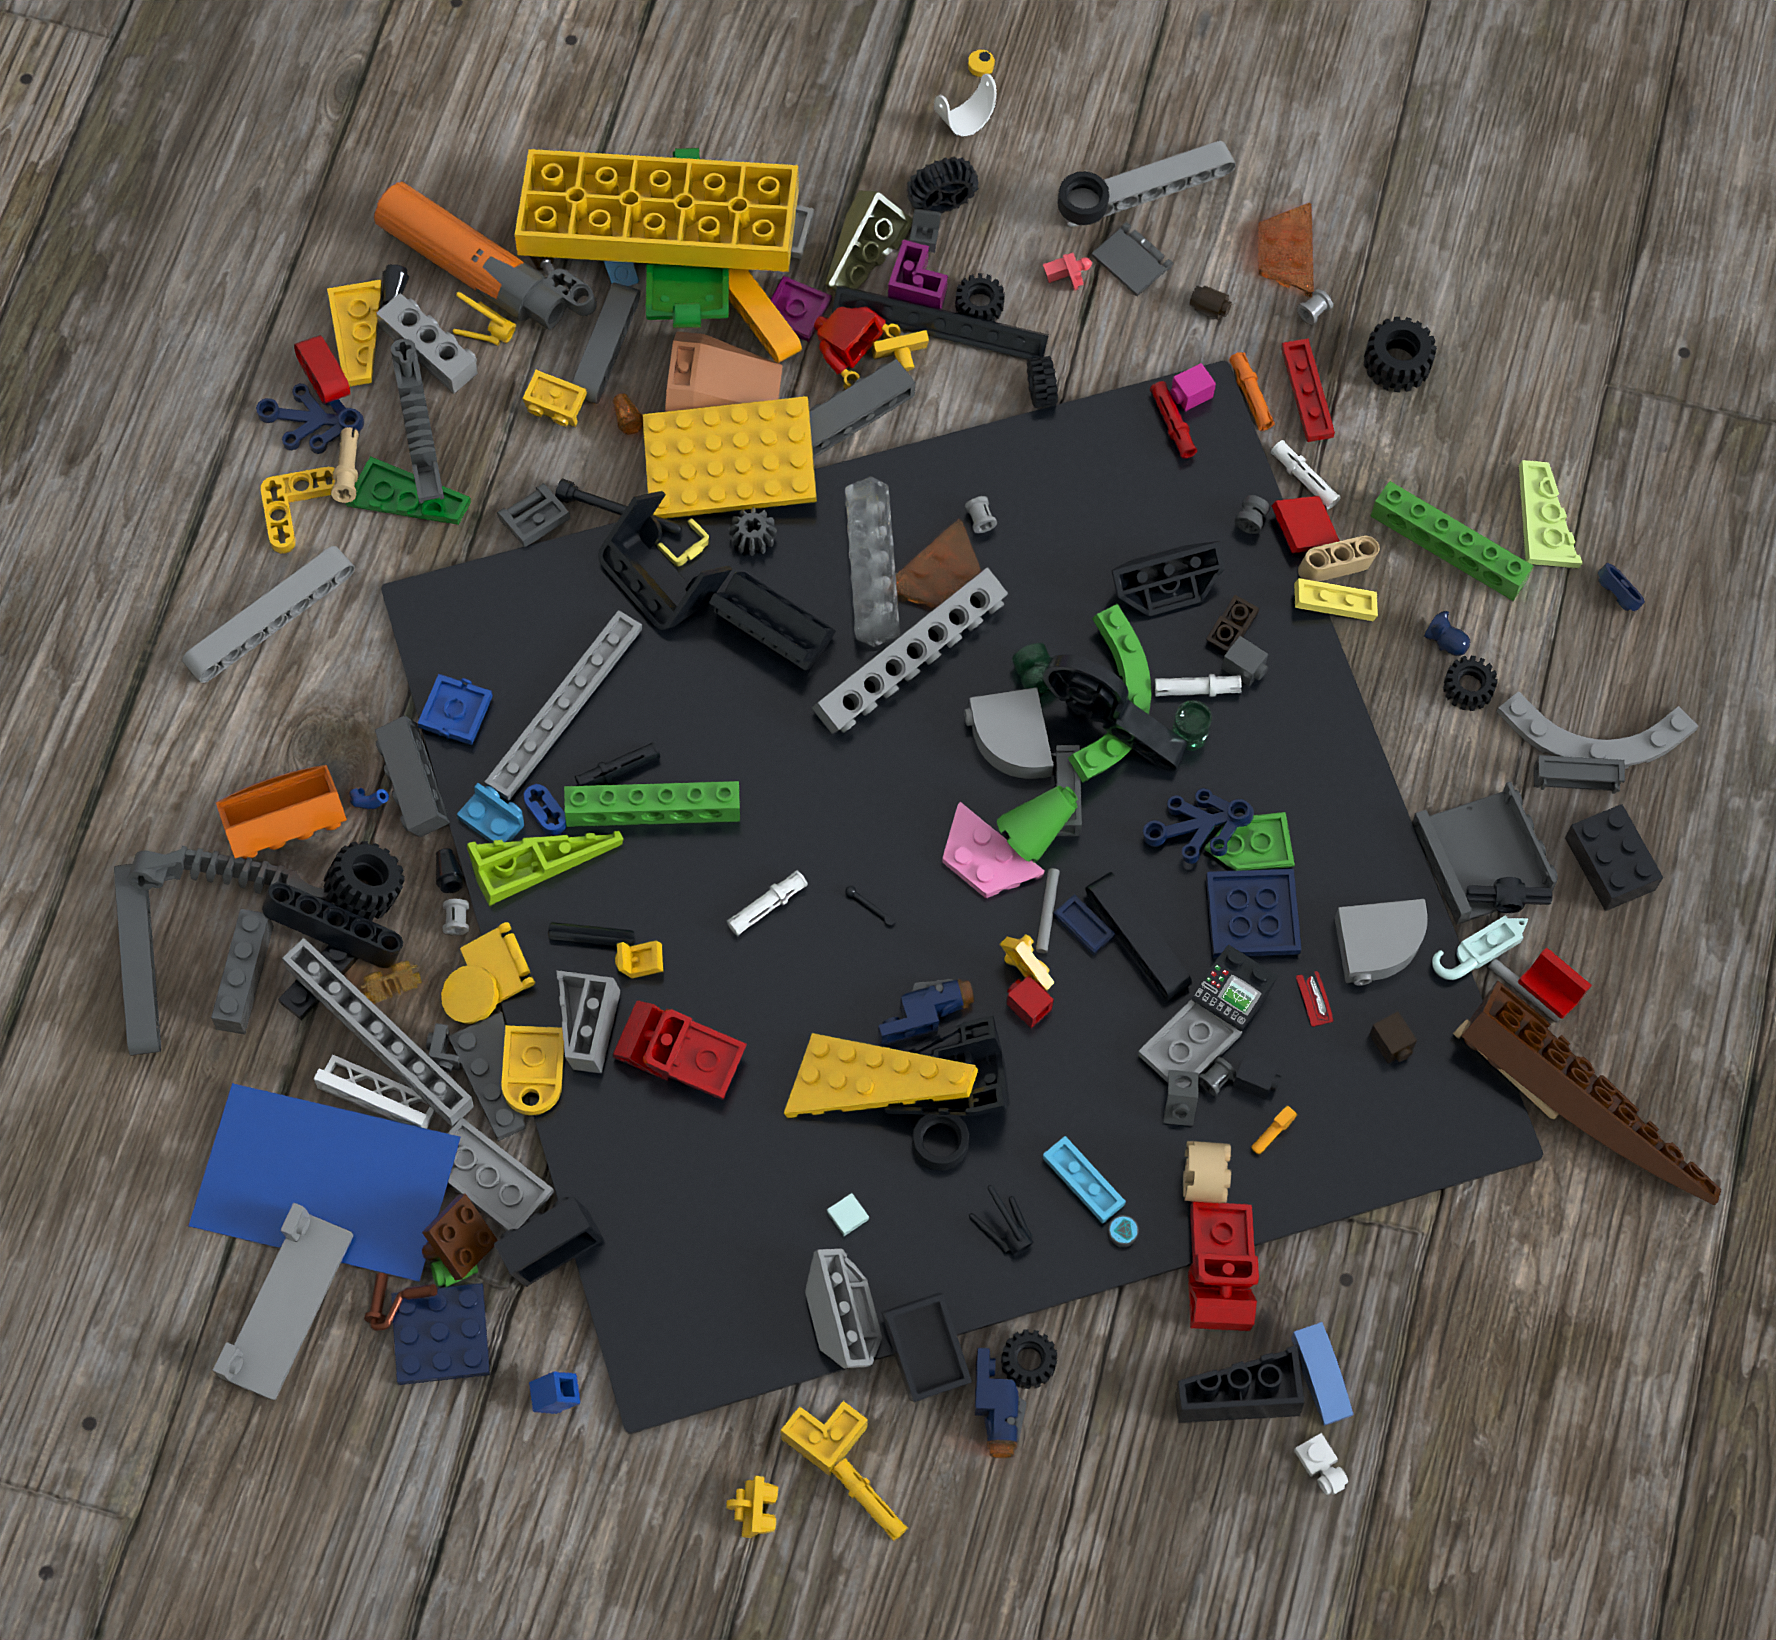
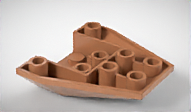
M677 331L672 345L665 412L779 399L783 365L705 334Z

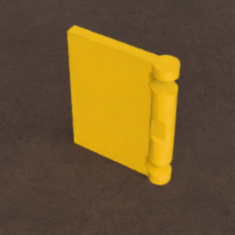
M509 922L502 923L496 929L460 948L467 966L482 967L494 976L496 987L499 990L497 1004L535 985L533 977L521 980V977L527 976L530 970L515 935L511 933L504 936V938L501 935L511 930Z

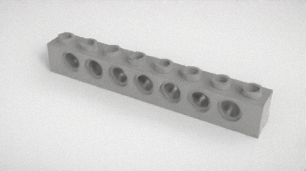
M987 567L811 708L832 734L839 729L843 733L857 723L854 717L861 712L866 716L878 706L875 701L883 695L887 699L899 689L896 685L904 678L908 682L920 672L918 666L924 661L929 665L941 656L940 648L945 644L949 648L963 638L959 634L965 628H968L970 631L983 622L980 616L985 612L989 611L990 614H993L1004 605L1002 599L1008 595L1007 591ZM971 596L979 599L980 608L972 606L970 602ZM949 613H954L958 616L959 625L951 623ZM929 629L934 630L938 634V642H934L929 638ZM908 646L916 649L917 659L909 657L907 654ZM886 663L895 666L896 676H891L887 673ZM865 680L873 682L875 685L874 693H870L865 689ZM844 697H848L853 701V710H848L844 707Z
M305 938L282 958L285 968L452 1128L461 1117L463 1118L474 1107L472 1097Z

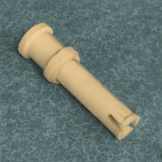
M344 428L341 431L338 466L333 471L335 485L331 489V496L336 501L342 503L353 501L357 494L354 485L358 480L355 460L359 434L357 430H354L352 437L353 428Z

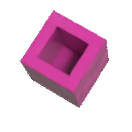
M1200 363L1174 376L1170 392L1173 400L1177 404L1180 403L1183 409L1187 411L1213 398L1216 383L1203 364Z

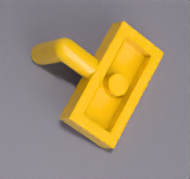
M1027 934L1020 940L1007 936L999 944L1006 952L1005 962L1016 966L1025 978L1029 975L1044 990H1048L1055 982L1048 974V967L1033 955V948L1031 946L1034 943L1033 939Z

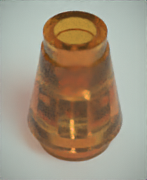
M621 393L613 398V404L619 430L627 435L639 432L643 428V415L627 394Z

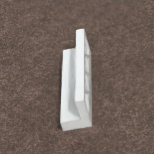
M335 1055L331 1056L325 1070L319 1068L314 1077L318 1089L392 1121L427 1129L436 1112L431 1107H429L426 1114L410 1108L409 1105L420 1101L426 1102L411 1088ZM338 1065L347 1069L350 1078L345 1080L332 1074L335 1066ZM352 1072H354V1073H356V1074H359V1075L353 1077ZM368 1078L375 1082L377 1090H368L357 1085L356 1082ZM378 1083L384 1085L385 1087L380 1088ZM396 1090L401 1093L404 1101L399 1103L382 1094ZM405 1095L410 1096L412 1098L407 1100Z

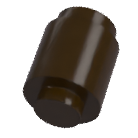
M1205 285L1203 287L1196 286L1189 305L1194 307V310L1220 320L1222 316L1226 317L1228 315L1232 302L1229 301L1228 294Z

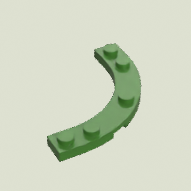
M1116 604L1098 613L1092 620L1114 656L1119 676L1123 677V682L1128 688L1129 700L1149 714L1151 679L1145 653L1133 628L1119 605ZM1107 731L1101 739L1075 752L1068 759L1081 781L1085 782L1115 765L1132 748Z

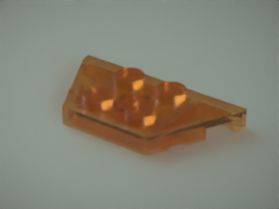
M1306 203L1259 222L1258 274L1267 279L1276 280L1280 285L1290 288V286L1298 288L1305 292L1304 296L1310 298L1314 292L1312 203Z
M960 519L956 520L883 586V591L889 595L892 592L903 595L909 601L925 603L928 607L936 608L977 576L981 569L963 522Z

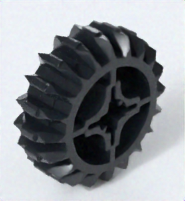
M954 156L947 159L944 157L940 161L935 160L930 165L925 164V168L918 169L917 174L910 177L911 181L907 183V196L913 208L942 214L959 208L960 205L968 203L969 198L975 196L974 192L978 190L979 184L978 176L974 167L969 161H965L964 158L957 159Z

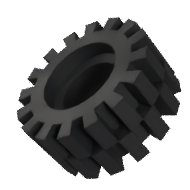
M978 273V278H974L973 274L969 275L968 280L964 278L961 281V285L959 284L957 287L956 311L960 314L994 322L995 317L999 319L1001 312H1003L1005 299L1004 288L1002 285L999 286V281L995 278L992 282V276L988 274L986 279L982 278L983 273ZM975 294H984L990 298V303L985 306H977L970 302V297Z
M1045 356L1028 359L1027 380L1034 408L1057 405L1058 387L1056 385L1057 378L1055 377L1052 358Z
M1471 655L1469 660H1467L1466 656H1463L1460 662L1456 659L1447 671L1443 690L1444 692L1447 691L1446 698L1448 700L1453 698L1452 705L1462 704L1461 710H1465L1466 706H1469L1470 711H1475L1476 706L1479 709L1483 708L1485 703L1488 704L1496 690L1498 679L1495 678L1497 673L1495 670L1491 671L1493 666L1490 663L1486 666L1484 665L1485 659L1480 658V661L1477 662L1475 661L1476 656ZM1465 675L1474 676L1480 681L1481 688L1477 691H1468L1461 686L1460 678Z
M1026 1329L1021 1334L1019 1332L1013 1334V1338H1009L1006 1341L1001 1357L1003 1373L1006 1372L1007 1379L1014 1380L1017 1387L1024 1385L1025 1389H1030V1386L1038 1388L1043 1382L1046 1384L1049 1378L1053 1376L1057 1363V1350H1054L1055 1345L1053 1341L1049 1342L1046 1334H1043V1336L1039 1335L1038 1330H1034L1031 1333L1029 1329ZM1030 1348L1039 1353L1041 1363L1036 1369L1026 1370L1019 1365L1017 1356L1022 1350Z

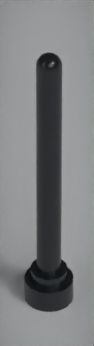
M566 479L560 480L555 493L559 501L568 503L569 501L574 502L576 500L618 515H622L627 508L626 505L581 491L578 486H575L574 482ZM653 515L659 521L662 530L674 534L682 532L681 524Z

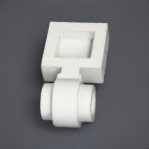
M1322 1433L1295 1448L1294 1452L1310 1477L1319 1472L1321 1473V1477L1317 1481L1326 1495L1330 1493L1334 1495L1345 1489L1348 1478L1341 1467H1330L1337 1462L1338 1458Z

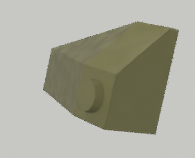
M859 190L847 212L825 285L835 292L838 285L857 289L868 278V274L876 266H880L893 249H897L902 244L912 226L913 219L878 191Z

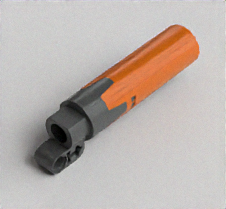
M403 181L390 186L377 203L374 212L376 225L521 322L532 318L551 330L560 321L567 307L581 316L592 314L597 307V301L592 289L568 271L555 269L546 277ZM588 296L585 302H577L580 297Z

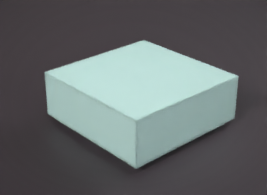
M852 1193L827 1209L828 1215L843 1236H846L869 1220V1216Z

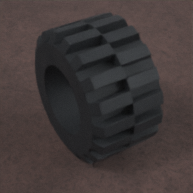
M1400 316L1394 317L1393 321L1388 318L1383 320L1382 325H1376L1374 332H1371L1364 354V368H1368L1367 375L1374 377L1373 382L1376 385L1381 383L1385 390L1394 388V392H1400L1401 389L1407 392L1412 390V386L1418 388L1421 386L1422 381L1425 382L1428 378L1436 354L1434 336H1429L1431 331L1427 327L1423 329L1421 327L1422 323L1418 320L1414 323L1411 322L1412 318L1406 317L1405 320H1401ZM1390 349H1402L1408 352L1412 359L1398 360L1387 351Z
M355 841L350 843L349 846L345 845L337 853L324 877L325 884L323 887L324 892H328L326 896L328 901L370 921H373L374 917L377 919L383 917L394 904L405 881V876L402 875L403 868L401 865H397L399 860L396 856H391L388 849L385 848L383 850L376 843L369 845L367 841H361L358 844ZM357 877L367 880L372 886L362 883Z

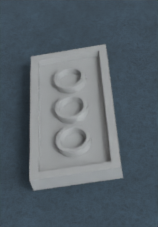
M461 1117L447 1133L461 1137L448 1185L460 1195L466 1194L475 1207L504 1230H517L527 1224L526 1221L535 1215L554 1193L552 1187Z

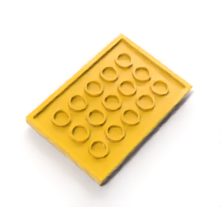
M807 396L643 414L648 493L663 491L666 494L653 515L661 518H673L742 509L747 510L753 507L756 509L817 502L809 401Z

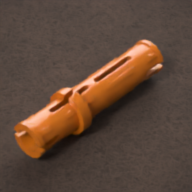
M1245 352L1233 354L1229 361L1235 371L1237 385L1242 389L1258 430H1268L1274 426L1275 422L1258 386L1257 374L1252 371Z

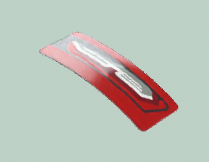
M1318 971L1297 975L1296 979L1305 1002L1311 1026L1333 1022L1328 998Z

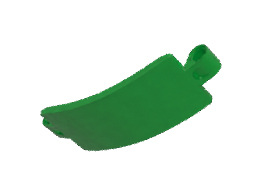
M675 148L673 158L700 159L699 148ZM647 263V320L673 319V328H701V319L729 317V268Z

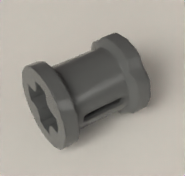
M1217 1057L1214 1060L1215 1064L1205 1074L1198 1076V1082L1201 1087L1212 1096H1216L1219 1093V1089L1229 1079L1232 1080L1237 1075L1230 1063L1221 1057Z

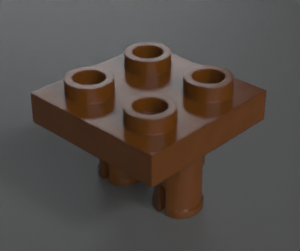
M461 1194L422 1232L428 1241L422 1247V1255L428 1261L440 1258L455 1281L461 1280L495 1246L494 1243L498 1239L468 1196Z

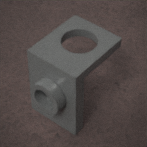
M1169 1070L1168 1095L1163 1122L1166 1124L1193 1126L1198 1101V1073ZM1180 1078L1187 1079L1192 1085L1182 1088L1175 1084V1080Z

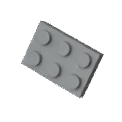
M1190 1000L1138 1051V1055L1167 1082L1169 1070L1197 1072L1198 1076H1200L1214 1063L1217 1057H1220L1242 1035V1031L1240 1032ZM1180 1078L1175 1080V1084L1182 1088H1187L1191 1085V1082L1187 1079Z

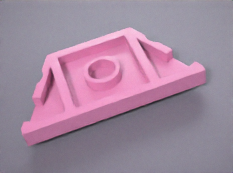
M960 802L957 805L942 863L983 897L994 896L1004 889L1010 890L1020 886L1022 882L1033 878L1037 880L1044 876L1045 871L1040 866L1033 863L1032 860L1028 862L1008 844L1007 839L963 803Z

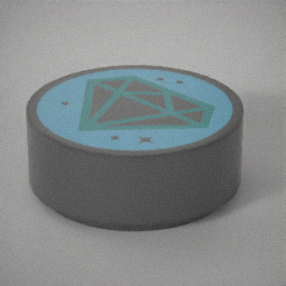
M1126 1215L1115 1217L1108 1228L1110 1241L1118 1247L1131 1246L1139 1234L1137 1222Z

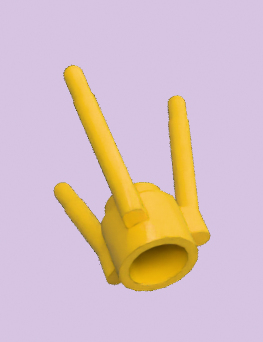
M461 292L456 293L458 298L491 319L488 326L491 336L459 329H453V334L488 341L497 346L500 341L504 343L510 341L516 329L515 323L505 319L483 302L476 303Z

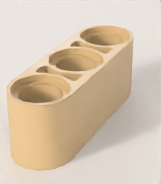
M1360 536L1311 548L1300 563L1298 574L1301 579L1320 582L1365 571L1371 566L1379 553V544L1373 537Z

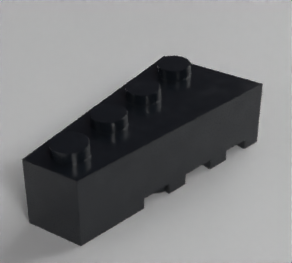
M1297 1345L1288 1347L1285 1351L1262 1355L1259 1359L1249 1362H1238L1232 1364L1229 1368L1219 1371L1215 1369L1179 1380L1175 1392L1178 1423L1300 1416L1305 1402Z

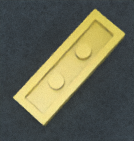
M1298 578L1294 583L1295 608L1374 621L1378 616L1377 592Z

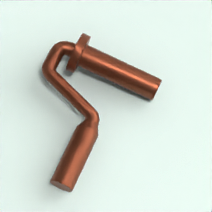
M377 1273L370 1312L365 1313L364 1320L369 1322L371 1328L375 1331L386 1330L391 1326L403 1298L409 1300L433 1297L437 1295V1287L435 1284L405 1288L397 1294L386 1317L382 1314L388 1275Z

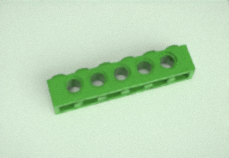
M1388 482L1374 503L1370 517L1510 600L1514 601L1526 584L1533 568L1532 564L1393 482Z
M739 781L564 786L567 827L740 821Z

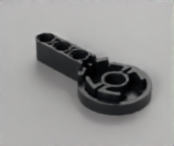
M1057 655L1050 659L1044 671L1043 679L1047 687L1060 701H1065L1066 705L1084 714L1089 715L1092 713L1091 721L1103 723L1102 728L1159 768L1171 772L1177 770L1187 747L1186 741L1134 705L1128 698L1129 691L1127 686L1115 673L1094 661L1079 656Z

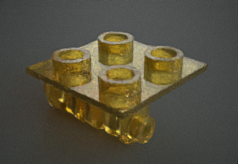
M405 960L392 965V972L382 975L381 971H376L364 976L365 982L359 984L361 988L367 987L368 991L363 994L373 1004L387 999L381 984L382 982H384L391 998L393 996L387 980H393L398 995L401 994L395 977L398 976L403 992L417 988V984L422 983L419 972L412 973V969L417 968L418 965L415 963L410 964L409 961Z

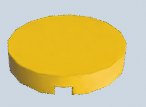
M474 965L463 966L452 972L445 981L441 992L442 1005L446 1014L453 1020L467 1025L475 1024V1022L488 1018L496 1008L499 998V990L496 987L494 976L486 969Z

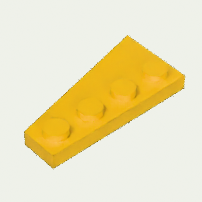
M375 280L327 288L340 365L349 386L372 383L378 331L376 312L380 310L382 281Z

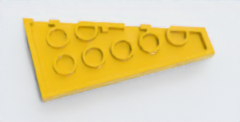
M812 1033L784 1115L787 1118L797 1117L798 1114L812 1113L813 1115L824 1114V1111L841 1109L845 1112L888 1107V1104L892 1103L915 1104V1101L933 1099V1101L967 1098L970 1096L978 1069L972 1064Z

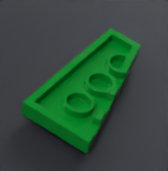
M370 456L354 485L357 492L356 498L346 503V506L459 525L471 503V499L469 496L442 486L444 499L436 498L419 503L413 473Z

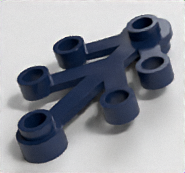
M302 383L296 384L292 389L294 399L297 402L303 403L309 411L279 408L277 402L271 398L262 399L256 406L258 417L262 422L273 423L279 419L305 423L294 431L286 432L282 436L284 448L290 451L296 450L300 445V440L323 425L333 427L321 435H314L310 438V448L316 454L325 452L327 444L339 437L344 428H353V435L354 430H357L359 433L364 426L362 414L353 408H346L339 399L324 404L331 406L336 414L325 413L311 396L308 386ZM305 391V394L297 395V392ZM268 411L273 412L270 415H264ZM349 421L355 422L352 425H346V423ZM288 439H295L293 443L286 442ZM316 442H322V443H323V444H322L321 446H319V447L314 446V444H315Z
M1206 788L1199 789L1195 794L1198 807L1185 802L1181 796L1175 795L1167 801L1169 813L1172 815L1184 814L1192 818V820L1168 826L1157 820L1150 821L1143 828L1144 840L1147 844L1156 847L1163 844L1166 838L1197 831L1190 843L1182 848L1183 860L1186 863L1192 864L1199 860V850L1214 827L1225 824L1219 836L1214 837L1210 841L1211 853L1215 856H1223L1228 851L1227 843L1236 829L1251 823L1254 817V810L1243 799L1228 802L1213 795ZM1202 796L1209 797V799L1205 801H1202L1199 798ZM1179 803L1181 806L1174 808L1172 804ZM1212 806L1221 812L1210 814L1200 808ZM1237 813H1243V814H1244L1243 816H1239V817H1238V816H1235V814H1237ZM1153 834L1160 835L1157 838H1151ZM1216 844L1224 845L1221 849L1214 847ZM1189 851L1195 852L1193 856L1186 855Z

